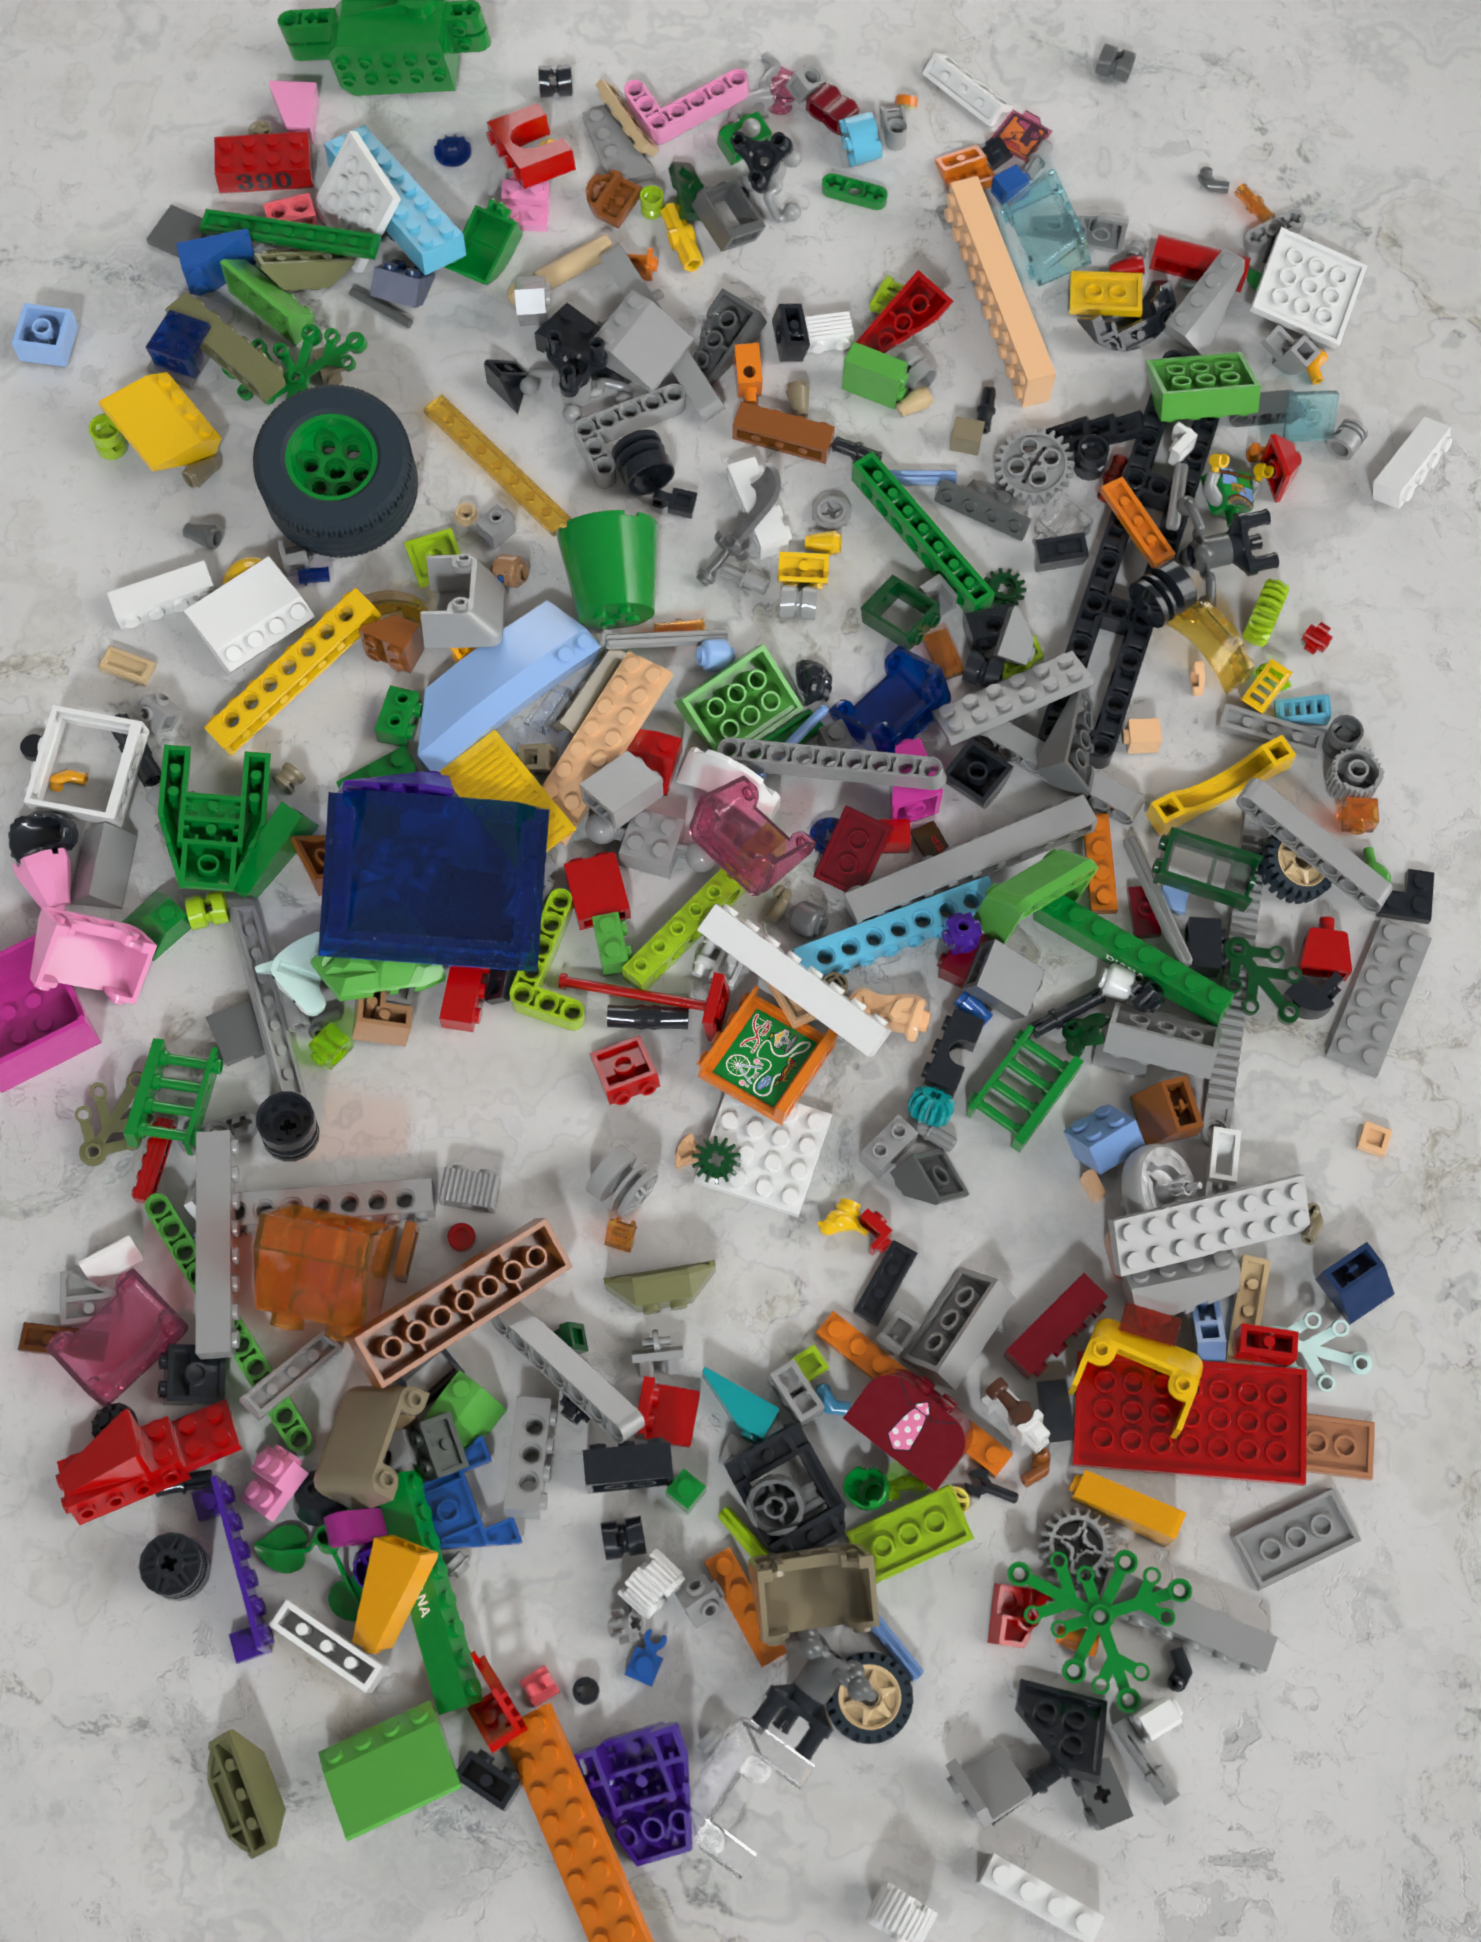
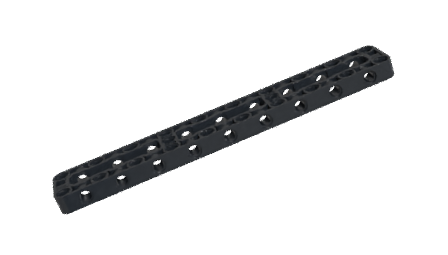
M1169 350L1163 355L1162 359L1196 355L1179 350ZM1151 392L1144 412L1146 436L1135 439L1123 478L1144 507L1164 512L1159 530L1165 539L1171 540L1167 542L1175 552L1174 559H1172L1175 561L1189 516H1181L1178 530L1174 531L1166 528L1173 478L1153 473L1151 470L1167 422L1160 420L1155 410ZM1204 417L1199 420H1193L1191 429L1198 435L1194 449L1181 462L1188 465L1184 496H1191L1195 499L1220 418ZM1111 511L1065 653L1073 651L1087 669L1100 629L1124 636L1094 731L1089 733L1091 743L1094 745V753L1090 754V765L1094 766V769L1106 768L1111 762L1154 628L1139 616L1131 601L1111 596L1130 538L1125 528L1117 525L1122 524L1113 511ZM1147 563L1144 575L1149 574L1152 569L1149 563ZM1089 607H1095L1097 610H1092ZM1075 649H1081L1083 652H1077ZM1124 664H1130L1132 667H1127ZM1071 694L1047 705L1038 733V739L1046 742L1048 739L1046 735H1050ZM1114 706L1117 707L1119 710L1115 711L1112 710L1110 707ZM1095 750H1102L1105 754H1098Z

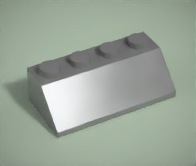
M1116 1002L1103 1052L1115 1058L1125 1057L1133 1059L1142 1065L1153 1064L1160 1066L1169 1072L1180 1071L1188 1073L1196 1079H1210L1218 1052L1222 1028L1159 1012L1152 1013L1150 1010L1143 1013L1135 1006Z
M960 1267L900 1358L937 1384L956 1390L1014 1302L1015 1297L998 1279Z

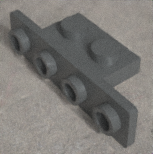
M942 479L934 499L935 502L1017 540L1023 541L1031 518L1013 510L1017 499L1011 497L1008 492L998 491L989 487L986 482L974 479L966 488L946 479Z

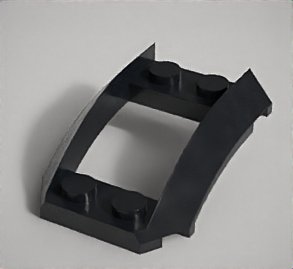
M799 1421L784 1424L782 1429L740 1453L730 1455L723 1465L745 1507L752 1488L750 1483L796 1456L800 1458L809 1477L815 1483L817 1491L825 1500L826 1509L798 1524L793 1531L785 1535L772 1536L766 1534L767 1531L758 1527L759 1532L771 1551L782 1553L824 1547L845 1535L846 1522L844 1518L847 1506L827 1475Z

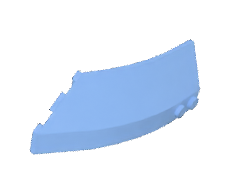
M545 601L504 628L500 644L493 647H477L425 689L417 759L427 771L440 772L494 729L500 728L542 695L594 661L601 646L584 626L550 601Z

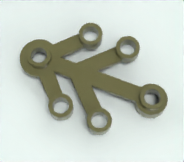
M134 1071L127 1076V1088L111 1114L105 1097L107 1094L106 1086L103 1083L97 1082L90 1087V1095L95 1100L102 1128L95 1138L90 1122L92 1119L91 1109L87 1106L77 1108L75 1118L80 1123L85 1141L80 1146L79 1156L84 1164L98 1166L106 1160L108 1154L138 1149L136 1147H129L125 1138L120 1141L106 1142L111 1134L125 1130L128 1118L122 1120L121 1118L134 1099L138 1086L132 1084V1080L135 1077L141 1078L142 1072ZM101 1087L104 1093L101 1096H96L93 1093L94 1088ZM85 1110L89 1113V1117L87 1119H80L78 1117L79 1112ZM154 1113L149 1114L152 1117V1121L148 1125H152L155 1121ZM92 1147L99 1150L98 1155L95 1157H91L88 1154V1150Z

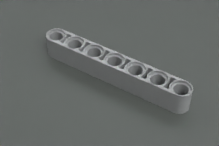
M1009 722L975 736L978 743L996 755L1047 782L1037 770L1041 750L1045 744L1044 741ZM1094 770L1095 775L1091 795L1085 796L1090 807L1103 814H1109L1110 818L1121 824L1131 825L1144 804L1143 798L1136 792ZM1060 789L1061 791L1069 794L1070 796L1078 797L1081 795L1078 793Z
M1258 778L1249 779L1236 799L1238 807L1363 908L1371 912H1379L1392 892L1391 884L1264 781Z
M520 1301L491 1319L493 1327L614 1441L623 1443L644 1427L645 1421L639 1410Z

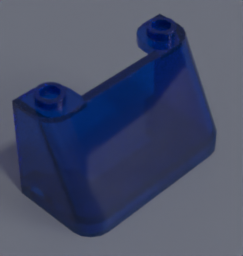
M899 645L885 658L884 669L887 676L853 706L851 701L841 699L829 709L832 720L835 722L843 719L851 737L867 751L895 753L896 745L906 739L914 740L935 721L931 711L951 702V693L941 666Z

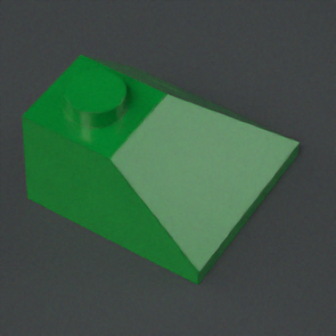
M158 890L122 921V923L141 929L157 945L152 958L153 962L191 929L187 914L170 897Z

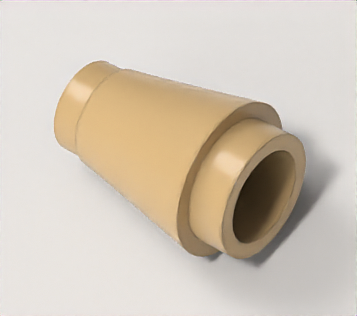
M925 385L921 388L917 386L896 404V408L903 418L906 415L908 416L930 408L929 405L934 403Z

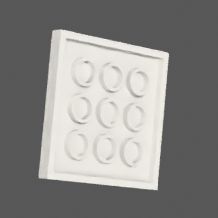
M349 131L313 203V207L327 227L374 233L382 237L401 198L358 132ZM353 257V271L355 273H362L369 259Z
M1281 227L1249 311L1297 333L1306 335L1333 349H1337L1340 346L1368 265Z
M725 1093L708 1141L710 1144H713L714 1136H718L719 1144L722 1143L724 1138H728L727 1147L735 1143L737 1147L732 1150V1153H740L741 1157L734 1158V1161L741 1163V1166H733L737 1175L733 1176L731 1173H728V1182H725L724 1178L720 1177L719 1185H715V1178L711 1177L709 1182L706 1183L704 1182L706 1174L703 1173L700 1177L695 1176L694 1184L799 1218L833 1114L797 1103L781 1126ZM713 1153L712 1159L708 1161L709 1163H714L715 1167H719L724 1157H719L717 1153Z

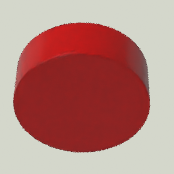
M457 1223L449 1229L447 1239L452 1249L457 1252H466L474 1246L476 1234L469 1224Z

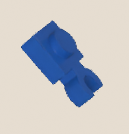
M648 1629L644 1636L645 1649L636 1646L625 1676L652 1687L664 1659L656 1654L665 1647L667 1636L663 1635L660 1643L653 1644L650 1641L653 1630Z

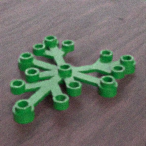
M315 324L305 325L301 331L303 343L296 365L289 355L288 347L284 343L274 345V355L282 361L287 370L283 374L286 386L264 404L270 405L274 403L276 398L287 391L286 398H290L291 395L294 396L295 393H299L301 390L309 389V378L326 366L343 368L347 372L353 371L356 367V361L347 353L350 351L354 354L363 353L367 348V340L360 332H351L347 335L346 341L336 347L340 342L341 336L335 328H329L324 333L326 345L322 357L307 366L312 347L321 343L323 333ZM332 334H335L333 339H329ZM255 339L251 343L252 346L256 349L257 346L262 345L261 350L266 354L268 360L274 363L267 351L266 343L262 339ZM280 349H284L283 353L278 354ZM351 360V363L345 366V363ZM222 368V371L228 378L235 379L232 375H230L226 370ZM241 384L237 389V394L245 401L252 399L254 394L249 390L247 394L243 395L247 388Z
M1120 1550L1113 1558L1115 1570L1101 1599L1093 1580L1095 1576L1093 1569L1089 1566H1081L1077 1569L1076 1577L1083 1585L1089 1602L1087 1603L1077 1598L1067 1568L1068 1559L1064 1553L1054 1552L1049 1559L1050 1565L1056 1570L1062 1589L1032 1574L1030 1567L1026 1563L1020 1561L1012 1563L1007 1571L1008 1579L1012 1584L1017 1586L1027 1584L1057 1600L1038 1607L1034 1605L1026 1607L1024 1618L1028 1623L1036 1624L1042 1618L1069 1609H1074L1084 1614L1066 1621L1055 1620L1050 1626V1631L1056 1638H1064L1069 1632L1087 1627L1073 1658L1066 1660L1062 1665L1063 1677L1073 1684L1084 1680L1086 1676L1084 1663L1099 1633L1107 1658L1099 1675L1092 1679L1091 1687L1097 1694L1107 1693L1110 1688L1109 1681L1113 1675L1118 1688L1116 1694L1117 1706L1124 1712H1135L1140 1707L1141 1697L1135 1689L1130 1687L1125 1671L1131 1673L1137 1681H1145L1150 1676V1669L1146 1664L1142 1662L1136 1663L1118 1653L1110 1627L1115 1617L1141 1610L1156 1618L1163 1626L1173 1625L1176 1619L1175 1613L1169 1608H1161L1155 1604L1170 1599L1179 1603L1186 1602L1192 1595L1191 1584L1183 1578H1174L1169 1582L1167 1588L1152 1592L1154 1586L1161 1580V1573L1155 1567H1147L1143 1571V1581L1135 1598L1112 1605L1126 1574L1133 1573L1138 1566V1559L1132 1551ZM1056 1555H1061L1064 1558V1563L1060 1567L1055 1566L1053 1563V1558ZM1122 1556H1127L1130 1559V1565L1126 1568H1123L1119 1563ZM1016 1568L1024 1570L1025 1575L1022 1579L1018 1580L1014 1577L1013 1572ZM1088 1569L1090 1571L1091 1577L1089 1580L1084 1581L1080 1578L1081 1570ZM1149 1570H1154L1157 1573V1579L1153 1582L1148 1581L1146 1577ZM1177 1584H1181L1184 1587V1593L1181 1596L1175 1595L1173 1591L1174 1586ZM1030 1609H1036L1038 1612V1618L1034 1621L1029 1620L1027 1617V1612ZM1097 1610H1102L1105 1614V1618L1101 1622H1097L1094 1619V1613ZM1165 1611L1171 1614V1620L1168 1623H1164L1161 1620V1614ZM1057 1623H1062L1065 1626V1631L1061 1635L1054 1632V1626ZM1077 1665L1079 1673L1076 1676H1070L1068 1673L1069 1666ZM1138 1666H1143L1146 1669V1674L1142 1678L1137 1677L1135 1674V1669ZM1098 1679H1103L1106 1682V1687L1102 1691L1095 1688V1682ZM1127 1693L1133 1696V1702L1130 1705H1125L1122 1702L1123 1695Z

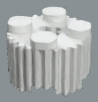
M657 1548L649 1555L650 1558L647 1562H644L633 1572L624 1583L625 1586L617 1593L643 1618L646 1617L648 1620L667 1602L663 1596L665 1595L668 1598L686 1579L682 1576L683 1572Z
M884 1880L866 1913L868 1917L865 1921L888 1935L893 1931L894 1933L891 1938L896 1942H924L938 1913Z

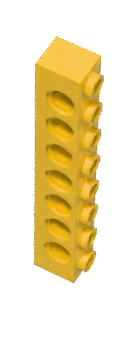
M356 587L352 591L347 592L334 608L327 610L323 614L321 620L314 626L306 629L303 636L295 644L289 645L282 656L268 664L265 671L257 679L251 680L243 692L233 697L219 714L213 715L204 729L227 753L233 756L360 638L359 628L362 625L380 620L382 618L381 614ZM353 614L350 620L344 621L348 615ZM334 632L332 637L325 639L328 633ZM315 649V652L312 655L307 656V653L310 650ZM296 666L295 671L288 674L289 669ZM277 684L273 691H269L272 685ZM258 701L257 706L253 709H250V706L254 702ZM239 719V722L231 727L232 722Z

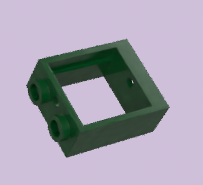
M893 574L860 608L862 623L908 652L915 645H919L931 628H935L941 620L940 603ZM897 599L902 600L924 614L907 633L881 617Z

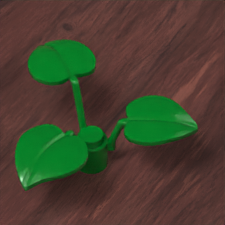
M292 1524L279 1526L254 1543V1548L260 1559L272 1570L283 1574H291L301 1570L306 1561L304 1553L311 1552L316 1545L322 1553L332 1554L344 1581H339L331 1587L328 1595L329 1606L333 1613L341 1619L356 1622L363 1588L356 1582L354 1575L350 1578L348 1577L337 1553L340 1547L330 1548L325 1525L320 1526L316 1530L314 1538L311 1539L308 1547H306L308 1538L304 1530Z

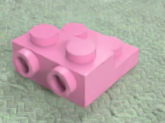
M513 176L503 179L501 202L505 203L508 209H511L512 213L509 218L518 222L521 231L548 232L551 197L550 181L524 189L519 181L516 182Z
M278 1444L273 1448L267 1445L257 1455L254 1464L250 1468V1470L257 1474V1477L248 1484L240 1500L274 1522L309 1473L300 1467L303 1461L294 1454L286 1451Z

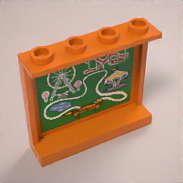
M755 985L750 994L746 992L741 998L739 1010L736 1013L733 1011L730 1013L725 1022L727 1027L724 1031L716 1033L711 1042L712 1048L710 1051H704L697 1062V1065L700 1066L698 1077L782 1126L834 1049L838 1034L830 1028L826 1034H823L808 1024H803L793 1029L780 1008L757 996L759 987Z

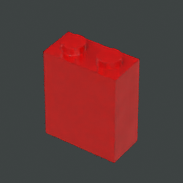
M599 852L594 857L586 859L574 858L564 864L565 876L572 896L579 930L593 928V916L618 912L620 921L631 918L630 906L615 852Z

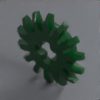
M999 568V574L997 575L993 571L990 572L991 579L985 576L984 581L995 592L993 602L998 601L996 607L1001 606L1002 602L1005 605L1011 602L1017 606L1019 603L1016 599L1024 600L1025 596L1019 593L1027 591V588L1020 587L1026 582L1025 580H1017L1020 576L1018 572L1013 576L1011 575L1012 569H1008L1007 573H1003L1002 568ZM1000 584L1010 587L1008 594H1004L1003 591L998 592Z
M714 1136L713 1144H710L708 1139L705 1138L703 1140L706 1145L705 1148L698 1144L695 1148L701 1152L700 1154H692V1158L698 1159V1162L692 1164V1168L700 1167L696 1175L700 1177L703 1173L706 1174L704 1182L708 1183L710 1178L713 1177L715 1178V1185H719L720 1177H723L725 1182H728V1173H731L733 1176L737 1175L733 1166L740 1167L741 1163L734 1161V1158L741 1157V1154L732 1153V1150L737 1147L735 1143L727 1147L728 1138H724L722 1143L719 1144L718 1136ZM713 1153H717L719 1157H724L719 1167H715L714 1163H709L708 1161L712 1159Z

